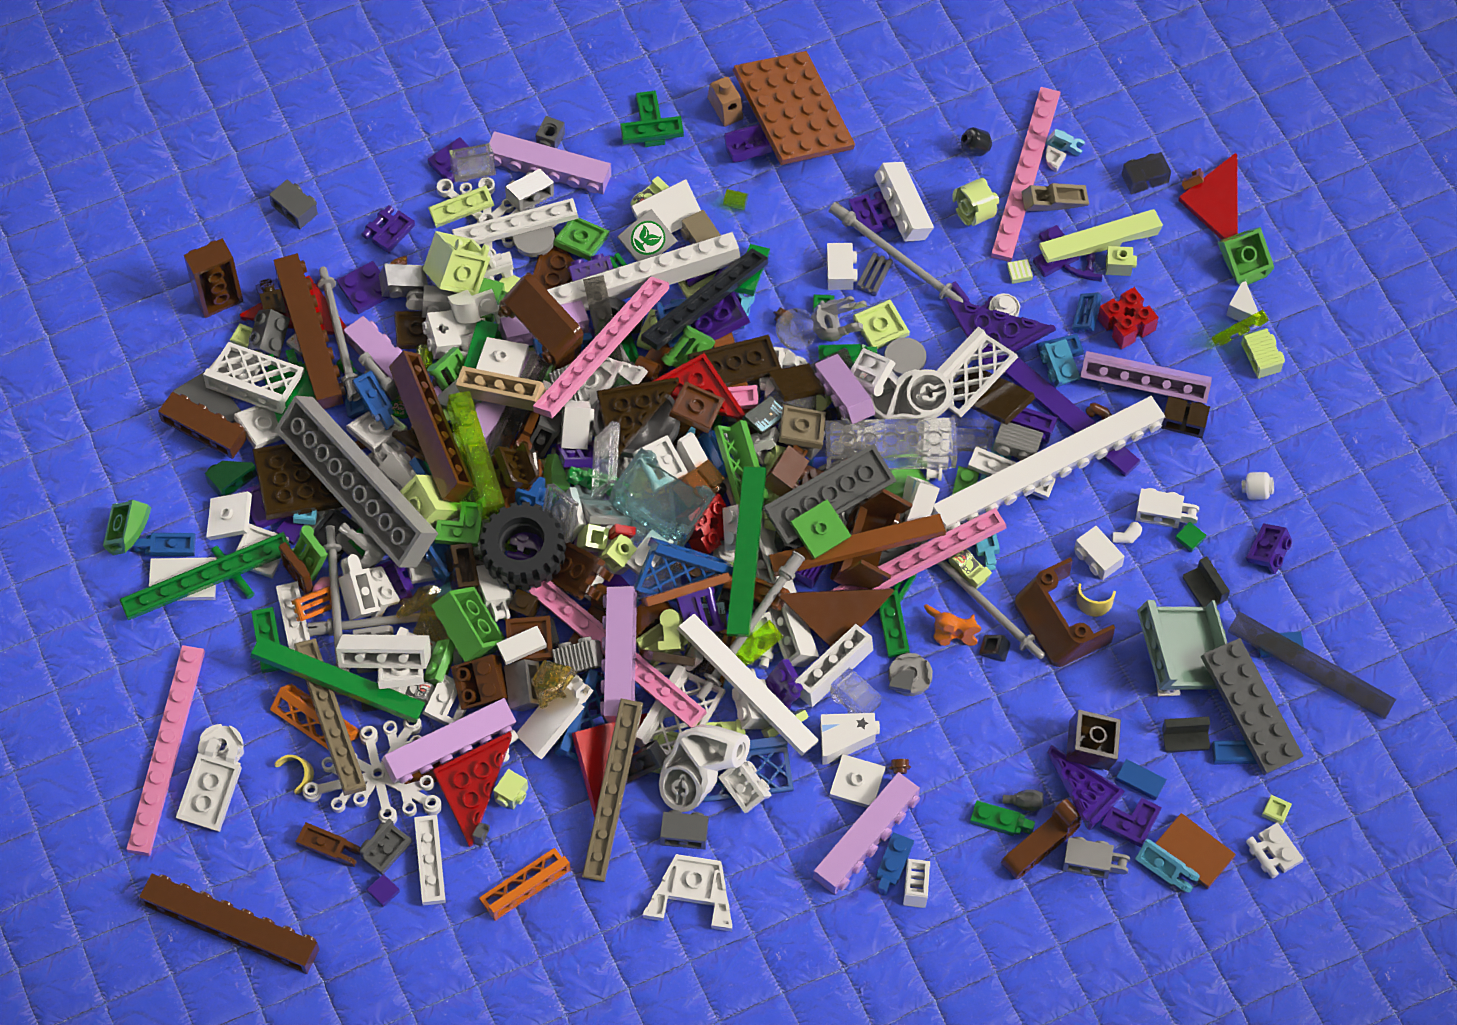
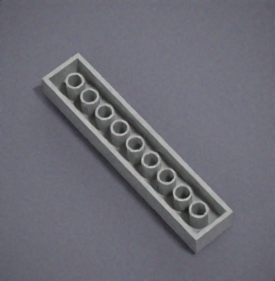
M295 396L274 430L398 567L417 568L438 535V532L313 397Z

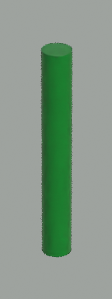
M218 546L211 549V552L217 559L225 556ZM241 575L232 578L248 599L254 596L255 593Z

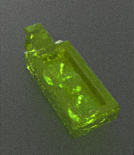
M1262 309L1213 335L1211 339L1215 345L1219 343L1222 346L1232 341L1230 337L1238 333L1241 336L1250 331L1249 326L1256 325L1261 327L1269 320Z
M768 620L745 640L736 656L746 666H750L784 636Z

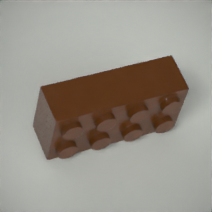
M223 238L211 241L207 245L193 249L184 255L194 298L205 318L243 302L234 259Z

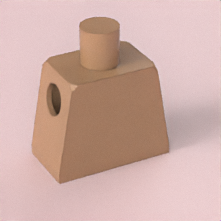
M724 77L710 83L707 98L724 127L742 120L741 97L730 78Z

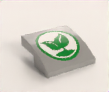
M652 209L617 236L637 262L663 254L677 242V239Z

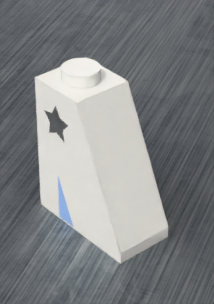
M907 475L903 499L913 505L911 509L900 515L901 523L931 516L940 488L928 481Z
M875 713L821 714L822 765H827L840 759L842 754L849 755L875 743L876 734H880L879 721H875Z

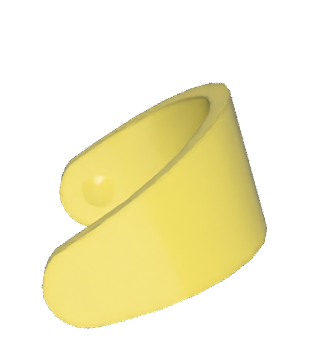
M1079 583L1076 596L1077 605L1086 615L1093 617L1102 616L1112 608L1116 591H1113L1112 597L1106 601H1093L1082 594L1081 584Z
M285 755L278 759L274 766L280 767L292 760H299L302 763L304 778L301 784L294 790L295 794H299L307 783L312 782L314 778L313 767L303 758L296 755Z

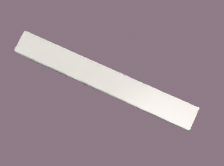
M695 614L679 625L677 630L801 756L817 744L818 739Z

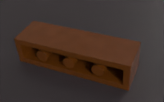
M172 391L158 410L162 422L231 459L235 457L247 440L242 425L237 422L231 423L220 413L214 414L203 404H195L184 394L178 395Z

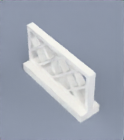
M977 327L937 370V372L942 373L948 379L952 388V402L948 410L960 418L1018 358L1016 353L986 335L985 331L980 327ZM988 344L993 346V351L982 353V350ZM1005 354L1009 356L1004 362L997 363V356ZM993 357V364H982L983 358ZM979 359V366L968 368L972 360ZM994 369V373L990 377L983 378V371ZM979 372V379L968 380L969 373ZM964 374L965 381L954 383V379L958 375ZM979 384V389L976 392L969 393V386ZM965 387V394L954 395V388ZM965 399V404L960 409L954 406V401Z
M228 342L212 368H207L203 376L206 388L282 414L286 408L285 402L305 371L304 368ZM231 350L240 354V356L231 359L227 357ZM255 358L258 359L259 363L247 366L245 360ZM243 362L244 367L236 370L232 369L231 364ZM275 365L278 369L266 373L264 367ZM228 366L230 370L223 374L217 372L219 368ZM262 369L263 374L251 376L250 371ZM289 371L296 373L294 377L285 379L283 373ZM247 372L249 377L239 380L235 376ZM281 376V381L270 383V377ZM266 379L268 385L259 387L254 382ZM285 385L286 390L283 394L273 391V389Z
M677 664L669 678L672 683L688 696L698 694L701 686L706 682V680L687 672L686 668ZM689 679L697 684L698 689L686 692L684 685ZM714 685L711 690L718 693L715 699L708 701L704 699L702 703H698L707 712L699 721V725H706L725 694V689ZM656 700L637 731L636 746L641 748L649 743L654 736L663 734L666 743L660 744L667 756L676 740L669 742L666 733L674 730H679L680 733L682 732L681 728L688 726L685 723L679 724L678 718ZM674 716L677 725L664 728L663 720Z

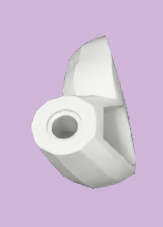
M914 369L905 372L900 377L891 371L883 385V393L880 396H875L869 390H866L871 397L875 410V415L873 416L880 422H884V425L887 427L907 423L919 425L930 422L944 413L952 402V388L948 379L942 373L935 370ZM868 375L864 379L873 383L875 377Z
M704 724L680 732L673 749L664 759L660 772L659 788L665 804L673 810L688 812L698 807L715 786L719 770L737 768L744 763L750 747L748 736L719 726Z

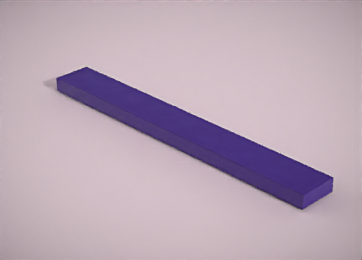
M1019 357L1003 373L1016 385L1033 392L1035 395L1034 400L1051 415L1057 417V420L1074 434L1096 424L1094 420ZM1126 447L1117 451L1113 449L1103 457L1125 477L1140 464V459Z

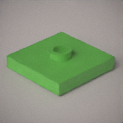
M578 217V219L566 223L554 239L553 245L591 261V256L597 253L609 237L610 231Z
M828 499L790 522L813 560L851 537V534Z

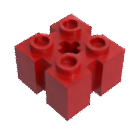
M1135 287L1122 293L1118 302L1113 298L1102 304L1099 308L1097 319L1106 331L1113 330L1112 338L1121 350L1134 343L1137 335L1143 338L1156 331L1159 317L1149 305L1147 307L1143 306L1144 298Z
M720 494L706 495L694 504L695 508L687 509L675 518L682 532H688L691 536L687 541L692 550L709 554L722 545L720 541L724 540L723 508L727 506Z

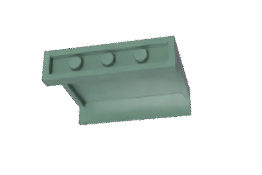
M1147 600L1137 610L1159 690L1217 689L1200 657L1206 652L1227 644L1225 630L1223 629L1215 600H1212L1206 607H1158L1155 600Z

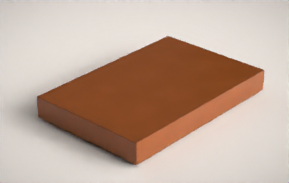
M1182 813L1155 843L1185 863L1187 867L1197 872L1200 876L1197 882L1206 889H1209L1236 856L1233 851Z

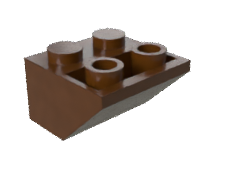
M489 655L451 667L461 710L488 706L503 698L505 700L508 699L505 673L500 656Z

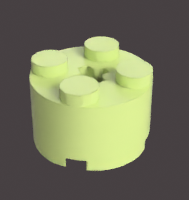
M983 177L953 191V203L957 201L958 204L956 212L966 225L972 224V226H975L996 215L999 198L995 192L992 193L987 181Z

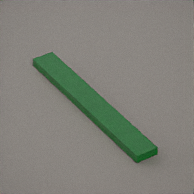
M744 467L727 636L750 637L766 480L765 467Z
M282 532L119 600L129 621L280 559L279 546L284 542L289 547L290 545L285 533Z
M261 636L251 652L250 657L415 724L425 707V702L390 688L379 689L378 683Z

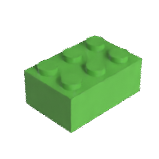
M475 587L449 591L431 605L436 617L446 629L448 637L456 646L458 654L465 662L492 655L498 650L496 643L505 640Z

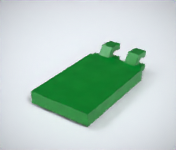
M294 348L286 350L288 363L304 368L305 372L285 402L286 408L283 413L274 412L277 423H279L295 396L313 397L316 400L305 363L302 364V361L297 362ZM268 365L266 373L278 369L277 366ZM292 371L283 373L285 379L294 377L296 374ZM280 375L269 378L270 383L282 380ZM285 385L273 389L274 392L283 394L286 390Z

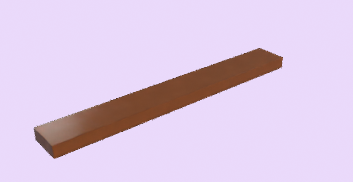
M936 514L853 534L849 539L814 560L805 546L771 554L769 558L774 576L776 577L780 576L779 568L786 564L793 551L798 552L805 558V561L802 562L797 570L801 571L946 535V530L941 515Z

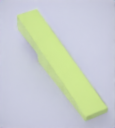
M1155 209L1042 242L1039 244V248L1046 262L1049 263L1105 251L1108 249V246L1120 247L1123 242L1156 236L1159 234L1163 224Z

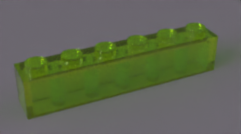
M470 391L449 394L447 410L461 456L474 485L472 488L481 520L488 519L493 513L497 515L499 513L498 509L503 507L505 502Z

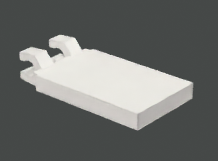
M570 669L561 677V682L556 684L516 733L519 739L541 760L583 710L584 706L582 703L586 702L593 692V689L583 683V680Z
M210 738L205 752L197 754L176 818L220 832L242 769L241 763L238 761L243 749L231 744L226 758L217 756L222 742Z

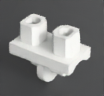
M489 250L488 256L490 261L484 278L495 280L494 275L500 273L504 278L513 276L514 267L510 251L493 255L491 250Z

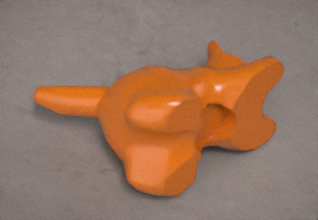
M928 604L924 605L927 613L935 618V633L933 637L937 643L946 646L950 644L952 639L956 638L969 646L977 644V639L974 635L981 631V627L977 624L974 614L968 619H963L952 613H941Z

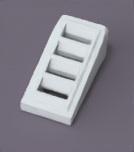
M907 859L903 905L926 907L930 861ZM911 869L924 870V872L911 871Z

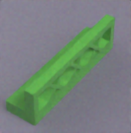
M743 420L738 421L731 427L718 425L714 428L736 505L740 504L744 467H760L747 422ZM724 434H727L729 442L725 439ZM729 452L734 456V460L730 457ZM735 472L740 476V480L736 477ZM766 487L764 490L763 503L770 499Z

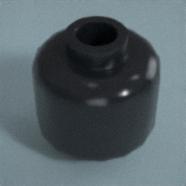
M971 127L961 137L962 149L966 153L983 156L991 149V136L985 130Z

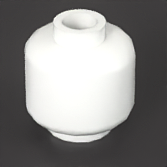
M1250 472L1247 474L1246 480H1242V493H1246L1249 500H1267L1270 494H1274V479L1267 472Z

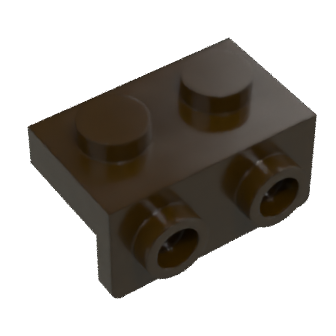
M522 442L516 449L501 446L495 449L494 454L507 486L527 490L539 478V473L527 443Z

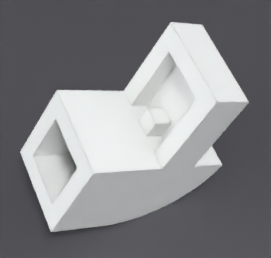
M492 289L471 296L468 290L448 296L453 315L460 323L481 321L480 317L499 311Z

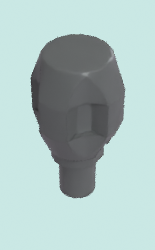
M1026 789L1014 795H1003V804H1014V806L1025 811H1036L1043 808L1044 795L1037 790Z

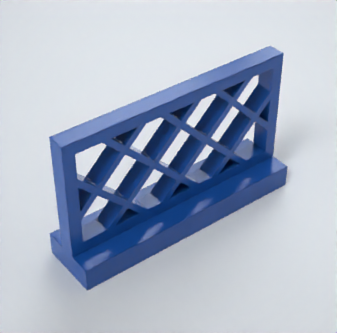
M650 537L648 542L650 549L634 588L637 591L654 595L663 592L661 586L670 581L674 588H677L675 578L683 574L686 575L688 580L687 583L683 584L686 585L706 579L715 573H729V575H732L733 565L727 560ZM654 555L661 556L664 563L653 568L651 563ZM680 562L683 569L672 574L669 566ZM666 568L669 576L658 581L655 573ZM694 568H699L702 575L691 580L688 572ZM652 575L655 584L649 587L642 586L645 578ZM724 583L713 586L715 601L718 600Z
M591 668L583 673L581 679L583 683L593 689V692L586 702L582 703L584 706L583 710L560 736L553 752L560 757L564 755L579 762L577 754L571 752L574 746L571 733L581 731V724L587 721L591 728L596 727L593 719L600 716L603 717L605 724L610 723L607 722L604 715H601L600 699H603L604 695L599 697L595 689L597 682L601 683L605 678L597 675L598 672ZM596 701L600 714L591 717L588 706Z
M782 736L750 740L749 753L746 761H748L752 756H758L764 761L755 773L773 787L769 790L771 794L794 791L788 743ZM783 753L784 762L780 767L769 760L773 754ZM766 763L777 770L770 780L760 773ZM778 773H781L787 778L788 786L778 787L772 781ZM717 780L716 784L722 790L718 795L708 796L707 794L704 798V803L734 798L727 788Z

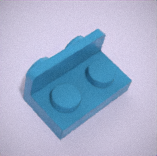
M1066 339L1052 344L1045 343L1042 346L1040 356L1043 363H1047L1049 369L1047 372L1051 383L1054 382L1055 387L1080 380V374Z

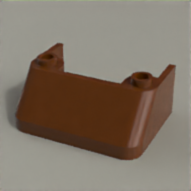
M526 273L500 301L498 315L500 317H517L542 345L543 353L541 355L548 364H552V373L557 371V369L564 368L580 355L584 333L578 323L531 273Z
M883 488L852 509L846 523V528L853 535L901 523L900 515L911 509L913 504ZM882 551L834 562L830 579L838 584L874 589L891 579V575L878 568Z
M1071 557L1039 572L1016 595L1014 602L1016 610L1031 634L1034 635L1047 660L1055 667H1063L1112 643L1115 631L1114 625L1108 626L1096 633H1093L1091 628L1085 623H1076L1069 627L1048 592L1057 587L1058 581L1070 576L1073 562Z

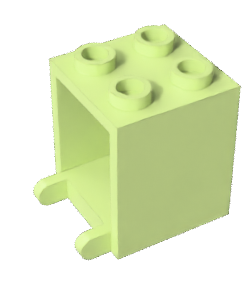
M435 231L423 271L439 289L458 293L468 290L471 295L478 294L490 261L488 256L489 246L483 245L481 248L474 239Z
M415 475L400 490L403 496L435 530L437 520L451 521L452 518H460L462 501L465 502L464 499L459 503L442 500L432 475Z

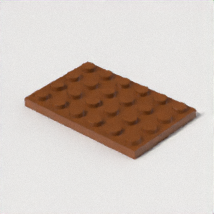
M807 51L734 65L733 72L780 165L854 149L855 142Z

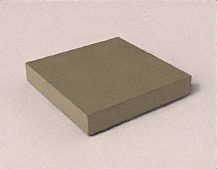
M783 405L779 442L822 449L826 412Z

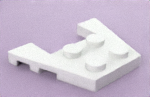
M607 357L583 384L590 394L588 401L591 409H595L598 403L596 391L610 389L620 375L633 385L639 384L648 371L641 366H634L630 363L620 362ZM590 422L589 429H592V435L596 437L593 422Z
M676 854L663 876L661 884L654 892L648 907L645 908L643 918L664 921L668 899L712 905L715 907L711 929L732 932V920L721 861Z

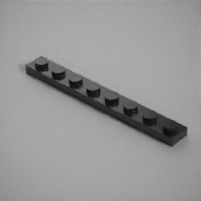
M752 248L641 334V341L658 351L681 333L687 325L690 326L768 264V257Z

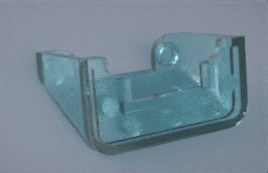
M640 448L612 487L609 502L615 509L649 531L654 530L667 541L671 539L674 541L673 544L684 547L714 500L715 494L705 485L696 486L693 489L660 468L654 452Z

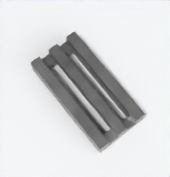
M873 253L857 284V289L876 296L893 260L890 258L886 260L885 256L881 255L879 257L877 253ZM875 261L878 262L866 286H863ZM882 264H884L885 267L874 289H871L870 287Z

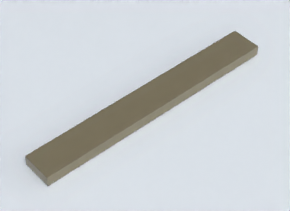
M316 638L294 643L296 651L323 661ZM305 679L344 796L366 791V784L334 691Z
M620 699L582 874L584 878L603 882L606 880L642 713V702Z

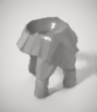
M852 296L839 300H829L826 303L821 301L814 308L811 315L814 332L820 339L833 342L838 341L842 336L849 333L861 331L863 324L859 322L840 327L838 314L867 307L866 301L863 300L856 303Z
M352 516L351 519L363 529L364 534L356 533L346 523H343L339 527L341 533L335 537L336 544H340L342 550L349 556L352 554L357 555L362 569L373 568L383 559L386 552ZM349 539H352L358 546L365 550V555L363 557L348 542Z

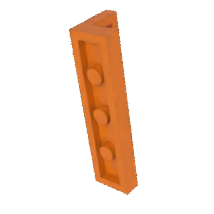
M292 683L280 687L270 710L328 749L324 735H318L315 730L314 724L319 723L311 696ZM282 699L288 702L290 711L285 712L279 708ZM296 712H303L308 723L302 724L299 722ZM343 719L350 740L358 739L361 730Z
M553 848L479 897V900L494 921H496L570 871V862L565 855L561 857L558 851ZM554 856L557 861L545 868L546 861ZM530 871L539 872L530 879L526 880L527 873H529ZM512 883L521 884L507 893L508 886ZM493 896L501 897L491 905L487 902Z

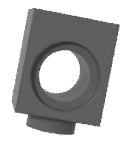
M545 116L536 133V143L558 148L565 135V123Z

